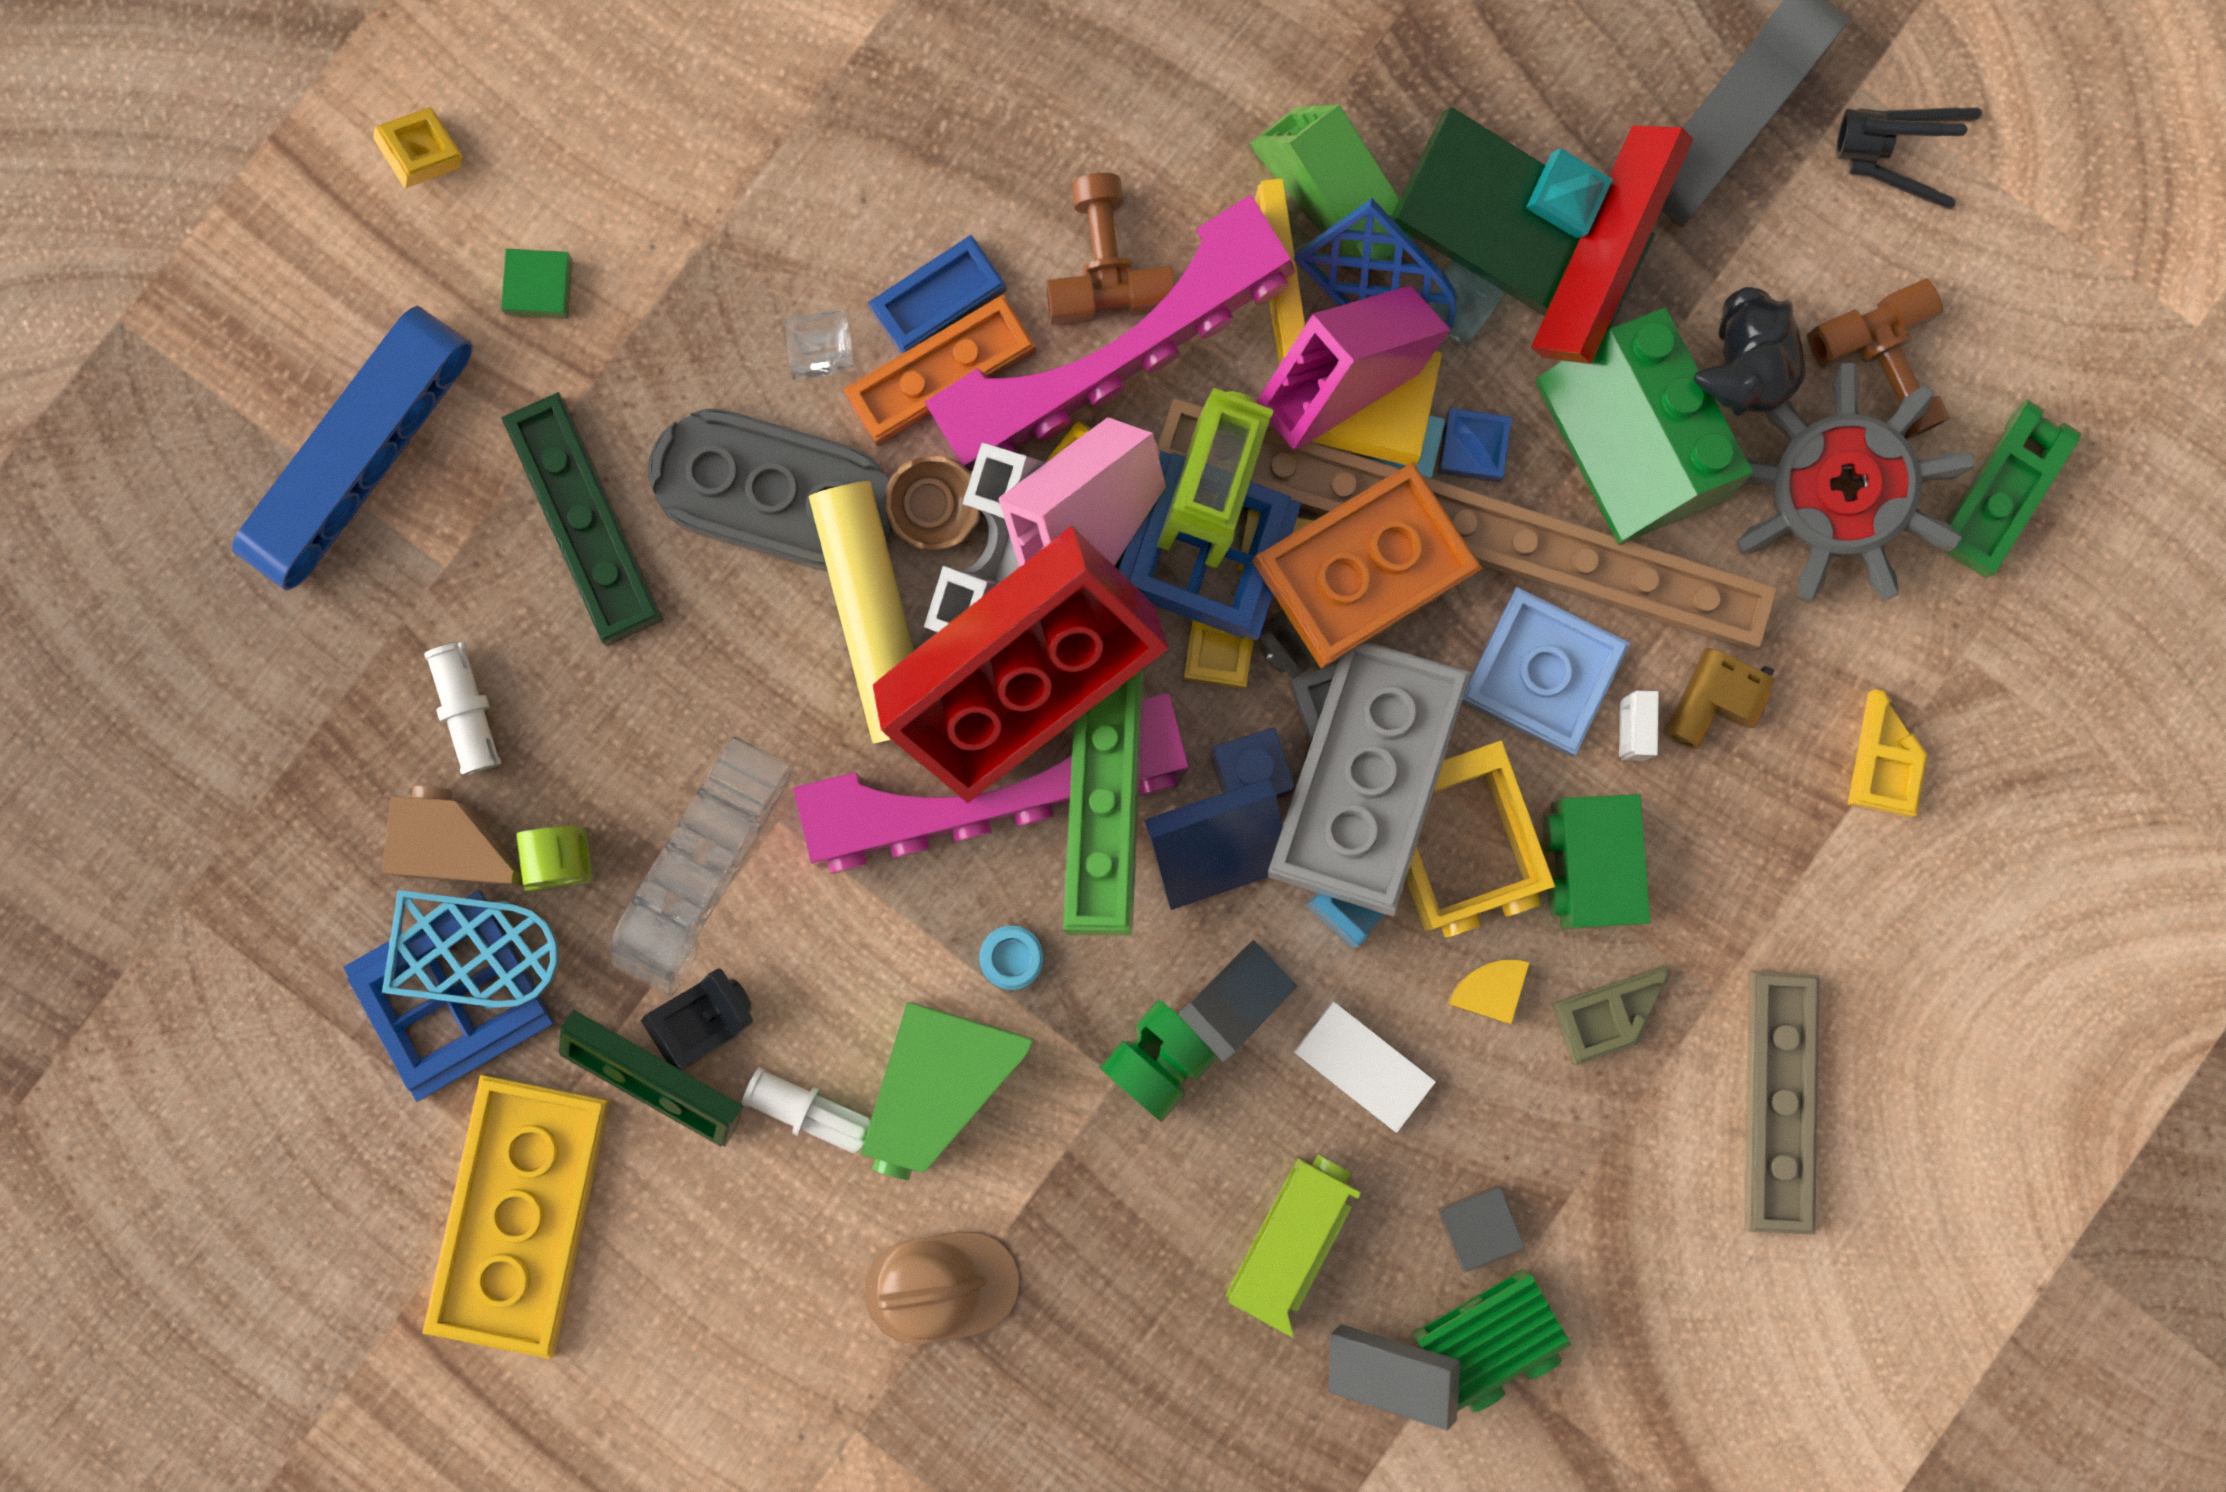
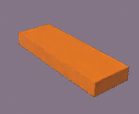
M1003 294L845 387L843 391L877 447L931 415L925 401L970 372L979 368L987 376L993 378L1034 354L1036 346Z

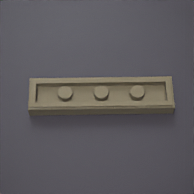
M1749 972L1745 1230L1750 1232L1815 1235L1819 975Z

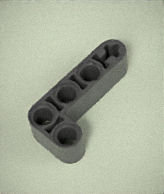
M1830 0L1782 1L1755 40L1683 126L1686 132L1693 138V141L1661 211L1681 227L1685 226L1828 50L1852 17Z

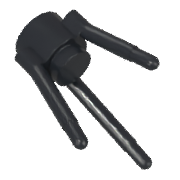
M1977 107L1886 111L1863 108L1858 110L1846 109L1839 129L1836 157L1837 159L1851 161L1850 175L1871 177L1925 201L1951 209L1956 204V200L1953 197L1876 163L1879 158H1891L1897 135L1964 136L1968 131L1965 124L1942 122L1977 120L1982 116V110Z

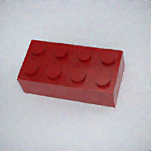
M1070 526L872 684L880 731L965 802L969 803L1169 649L1155 606L1079 531Z

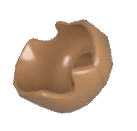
M944 455L917 457L899 466L898 471L892 475L886 485L884 510L894 533L911 546L923 550H944L956 547L962 543L978 524L980 518V510L962 504L972 473L959 461Z

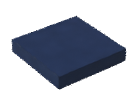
M1269 778L1144 820L1170 910L1267 878L1268 870L1283 829L1277 797Z

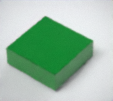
M505 249L501 310L507 316L568 319L572 272L571 255L564 251Z

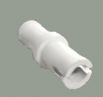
M456 642L425 652L424 655L429 663L442 705L436 709L438 718L441 723L447 722L460 763V772L464 776L497 767L502 764V761L498 757L485 715V711L490 708L487 696L479 695L466 653L467 647L465 642L458 644Z

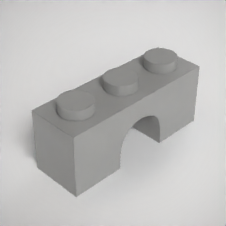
M981 442L962 504L978 509L985 515L989 527L988 542L980 559L971 567L962 570L946 566L942 567L925 621V628L939 632L1019 568L998 498L1044 465L1045 462Z

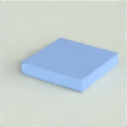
M1516 587L1469 679L1462 703L1570 757H1574L1586 736L1630 643Z

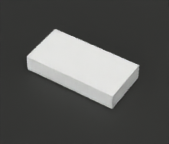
M1335 1002L1330 1003L1293 1051L1303 1061L1396 1133L1436 1082Z

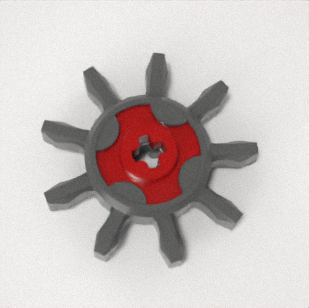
M1841 363L1832 386L1835 400L1834 416L1824 418L1809 425L1798 415L1789 400L1773 411L1765 412L1768 420L1785 434L1790 445L1787 447L1779 463H1763L1746 458L1753 473L1742 485L1758 484L1773 488L1774 501L1778 513L1765 522L1751 526L1735 544L1741 555L1761 551L1776 538L1790 533L1798 542L1810 549L1807 565L1798 578L1797 599L1808 603L1823 588L1827 568L1832 557L1860 556L1867 570L1870 587L1881 602L1899 595L1897 575L1887 559L1884 545L1895 538L1901 531L1917 536L1930 547L1946 551L1955 549L1962 536L1946 522L1931 518L1917 508L1922 483L1927 481L1952 480L1968 472L1975 466L1972 453L1949 452L1927 460L1917 459L1914 450L1904 438V435L1911 425L1924 416L1929 407L1934 392L1927 386L1923 385L1906 396L1895 415L1887 422H1883L1879 419L1859 414L1857 398L1860 381L1855 363ZM1842 471L1849 472L1851 481L1862 483L1863 488L1853 495L1852 501H1845L1842 491L1831 490L1830 485L1837 481Z

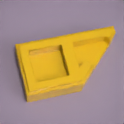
M1874 689L1869 691L1847 805L1906 818L1916 817L1928 754L1913 733L1910 734L1889 704L1891 700L1886 692Z

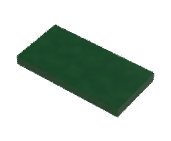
M1453 107L1442 112L1391 216L1403 231L1543 316L1546 315L1580 238L1573 237L1526 209L1545 165ZM1651 232L1607 330L1611 329L1656 235Z

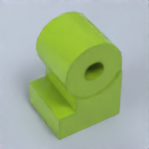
M566 825L516 833L525 891L535 892L593 883L586 827Z

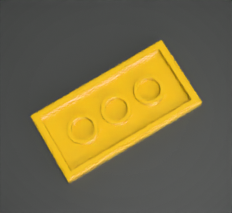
M480 1075L423 1334L551 1359L555 1356L610 1107V1099L491 1075Z

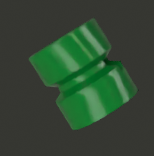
M1157 999L1135 1025L1138 1035L1134 1042L1122 1040L1099 1068L1162 1123L1185 1096L1183 1082L1186 1079L1199 1080L1218 1056L1177 1013L1160 999Z

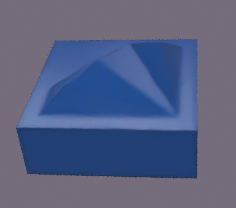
M1449 408L1446 414L1438 473L1500 483L1504 478L1512 417Z

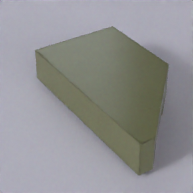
M1661 966L1551 1003L1572 1064L1578 1065L1638 1044L1648 1023L1647 1018L1670 976L1667 966Z

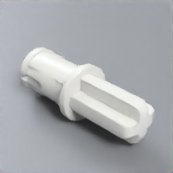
M758 1067L742 1100L743 1106L752 1107L793 1126L792 1133L797 1136L804 1131L851 1153H858L862 1149L871 1121L870 1118L819 1096L820 1088L813 1086L811 1091H808L766 1072L761 1067Z

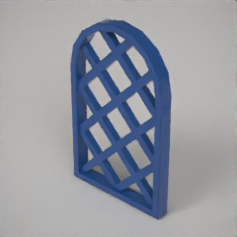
M1373 198L1295 252L1294 260L1339 306L1352 303L1344 293L1359 294V300L1367 298V295L1375 296L1399 289L1401 272L1423 274V291L1416 292L1428 305L1429 302L1449 304L1450 312L1447 320L1442 321L1450 329L1453 326L1458 308L1454 287L1447 276ZM1366 216L1365 231L1348 229ZM1374 217L1390 234L1373 232ZM1340 239L1364 241L1363 258L1339 256ZM1332 240L1331 255L1314 253ZM1372 242L1395 244L1394 261L1370 259ZM1403 248L1418 264L1402 262ZM1314 263L1330 264L1329 278ZM1338 265L1362 268L1360 284L1337 282ZM1369 269L1393 271L1391 288L1368 285ZM1432 278L1445 294L1430 292Z

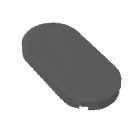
M704 409L690 413L692 416L683 418L678 423L675 421L666 428L654 444L649 459L648 477L656 500L674 523L692 533L813 569L828 571L809 496L830 488L862 481H871L886 542L893 529L884 510L886 485L889 480L869 455L856 448L723 409Z

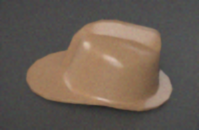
M954 1232L911 1239L889 1246L873 1261L865 1278L864 1300L871 1319L885 1335L901 1343L928 1344L970 1337L994 1329L1010 1314L1019 1294V1272L1012 1254L998 1240L981 1232Z

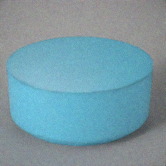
M1004 926L994 930L984 940L980 949L979 961L983 974L992 984L1002 989L1017 990L1030 985L1039 976L1044 963V953L1039 940L1029 930L1019 926Z

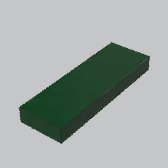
M574 1009L561 1026L558 1050L560 1056L720 1147L727 1145L737 1129L743 1105Z

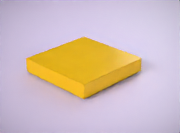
M1435 351L1419 375L1311 442L1406 466L1413 462L1417 467L1421 457L1442 352Z

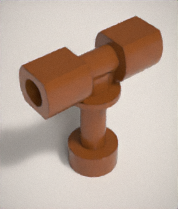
M1094 173L1075 179L1071 183L1074 209L1079 213L1088 214L1094 261L1082 267L1083 276L1047 280L1046 293L1051 325L1092 321L1095 317V310L1129 307L1131 316L1149 314L1175 286L1172 267L1133 270L1131 260L1118 257L1112 210L1121 207L1124 203L1119 175L1113 173Z
M1927 278L1889 294L1877 304L1878 308L1860 315L1854 309L1816 326L1806 336L1811 352L1818 364L1824 368L1859 352L1865 363L1878 359L1899 404H1901L1906 396L1920 388L1916 376L1901 348L1912 340L1908 331L1932 321L1943 312L1939 294ZM1940 395L1932 397L1924 416L1907 429L1904 435L1906 440L1920 435L1950 419Z

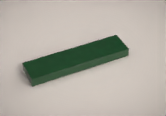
M557 392L501 417L601 642L608 646L663 621L664 619L564 397Z

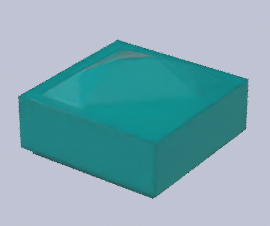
M1560 148L1551 152L1526 209L1578 239L1588 234L1613 179Z

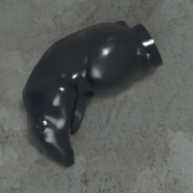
M1744 287L1731 294L1723 305V316L1718 334L1720 339L1725 341L1723 353L1726 364L1696 372L1693 379L1699 388L1714 397L1723 406L1732 407L1733 413L1736 416H1740L1746 411H1773L1787 402L1798 391L1804 381L1806 370L1803 348L1800 339V329L1793 316L1792 302L1788 299L1777 301L1772 299L1764 290Z

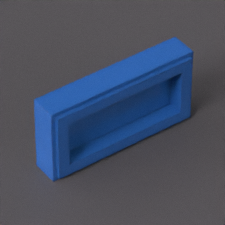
M970 235L870 300L868 305L900 354H903L1006 292L1007 288L1005 282L976 240Z

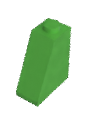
M1340 104L1297 106L1249 143L1255 154L1276 179L1283 178L1284 189L1321 234L1371 198L1390 217L1400 200ZM1366 216L1348 229L1365 231ZM1374 217L1373 232L1390 234ZM1405 232L1410 238H1413V236ZM1340 239L1339 256L1363 258L1364 241ZM1372 242L1370 259L1394 261L1396 245ZM1404 248L1402 256L1406 253V250Z
M907 1002L861 1155L875 1159L872 1167L873 1170L895 1178L909 1180L912 1170L924 1173L1030 1052L1033 1038L913 1002Z

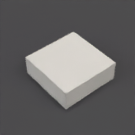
M1636 690L1620 701L1619 757H1621V761L1644 762L1658 755L1659 691Z

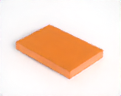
M1413 462L1259 553L1252 560V563L1321 669L1483 569Z

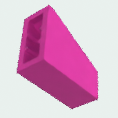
M1411 285L1314 313L1256 402L1259 405L1274 410L1269 421L1293 450L1301 448L1419 375L1451 329Z

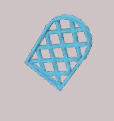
M398 890L382 993L481 1005L488 1009L522 1006L538 998L553 982L559 965L558 941L550 924L535 911L510 904L507 901L497 903ZM411 898L443 903L424 916ZM456 904L488 909L469 922ZM405 907H407L418 922L401 934ZM449 909L462 928L443 941L430 923ZM501 910L514 911L528 916V918L514 928ZM494 915L507 934L488 948L475 928ZM536 923L542 928L548 942L533 953L520 934ZM423 929L436 948L417 961L405 945V942ZM468 935L481 954L462 967L449 948ZM513 940L526 959L507 973L494 954ZM399 951L411 967L394 979ZM550 951V963L546 971L539 962V959ZM442 954L456 973L439 986H436L423 968ZM487 960L500 979L481 992L468 973ZM532 966L542 981L531 993L524 996L513 979ZM416 974L429 992L398 987ZM459 980H462L473 997L442 993ZM505 985L516 998V1000L507 1001L488 999Z

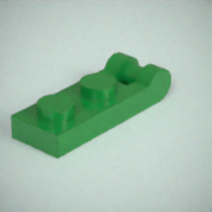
M2028 399L2024 400L2011 415L2005 425L2003 434L1946 522L1962 538L1952 551H1942L1985 578L1997 572L2081 437V433L2068 424L2062 423L2060 426H2057L2042 416L2044 410ZM2028 438L2043 447L2040 457L2023 447Z

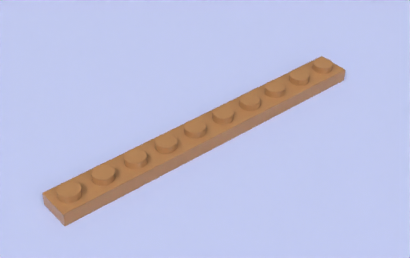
M1173 398L1158 443L1159 450L1169 454L1174 452L1186 457L1203 407ZM1267 427L1251 482L1291 496V500L1301 503V509L1325 515L1400 469L1313 442L1293 450L1277 430ZM1216 431L1206 465L1234 474L1244 441ZM1422 476L1480 565L1751 651L1760 648L1777 587L1631 541L1618 545L1615 537Z

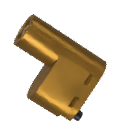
M1705 648L1664 734L1683 746L1699 749L1716 714L1741 726L1755 728L1772 694L1770 690L1775 681L1772 677L1775 670L1764 666L1760 671L1726 653Z

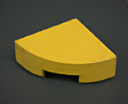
M1499 960L1476 968L1458 982L1448 999L1447 1005L1511 1024L1529 962Z

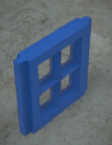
M1159 450V460L1166 488L1124 550L1118 570L1154 606L1240 638L1245 636L1257 641L1260 637L1273 594L1252 563V560L1259 553L1292 534L1301 503L1291 500V496L1250 481L1243 506L1260 512L1261 516L1249 553L1247 554L1229 547L1224 556L1245 565L1232 606L1199 595V591L1208 566L1205 564L1211 546V542L1181 531L1178 532L1175 538L1200 548L1187 589L1154 578L1163 550L1156 546L1186 458L1174 452L1169 454ZM1205 464L1198 489L1217 496L1213 509L1222 511L1233 474Z
M481 890L465 897V899L487 901ZM456 904L469 922L488 909ZM449 909L430 923L443 941L462 928ZM494 915L475 928L488 948L507 934ZM423 929L405 942V945L417 961L436 948ZM466 935V936H465L464 938H462L460 941H462V940L468 938L469 936ZM389 941L343 967L348 976L347 980L407 1090L412 1093L416 1102L425 1099L555 1024L541 995L522 1006H515L477 1028H474L463 1006L458 1002L429 999L397 1017L385 993H382L381 987L384 982ZM511 941L494 954L507 973L522 962ZM399 951L394 979L411 967ZM437 959L426 966L436 986H439L447 979ZM489 965L471 975L470 978L478 987L498 974ZM527 969L513 979L524 996L536 988ZM461 981L451 986L442 994L462 996L469 992V990ZM447 1004L463 1036L420 1059L404 1028Z

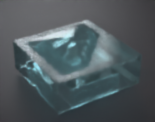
M1452 260L1444 274L1456 291L1458 308L1456 318L1448 335L1468 347L1503 299L1506 292ZM1437 283L1430 291L1445 294ZM1429 302V306L1442 320H1447L1450 312L1449 304Z

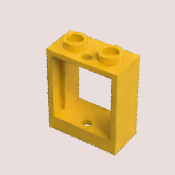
M1502 740L1444 760L1434 793L1486 776L1523 880L1439 909L1416 846L1406 881L1424 931L1441 927L1444 937L1448 938L1482 926L1478 913L1501 906L1505 917L1532 909L1542 905L1538 895L1539 892L1555 887Z

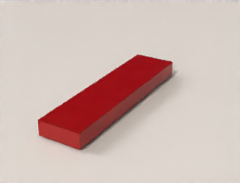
M1632 125L1609 175L1613 179L1588 234L1580 238L1531 345V348L1542 358L1592 364L1692 144L1693 138L1683 127Z

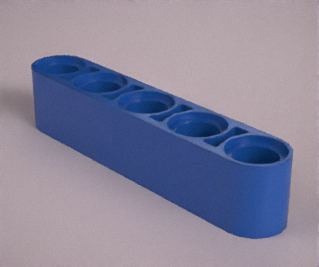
M420 306L412 307L396 321L241 526L232 543L233 553L284 590H292L301 584L313 571L462 373L472 355V342Z

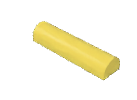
M862 481L814 493L809 496L872 744L891 739L880 731L872 684L915 650L871 481Z

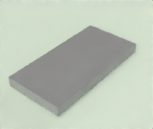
M1365 642L1340 657L1268 870L1269 878L1394 917L1471 672L1370 642Z

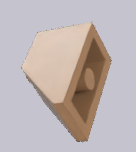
M413 786L412 797L390 796L382 864L383 874L399 877L524 887L520 864L472 806L451 801V789Z

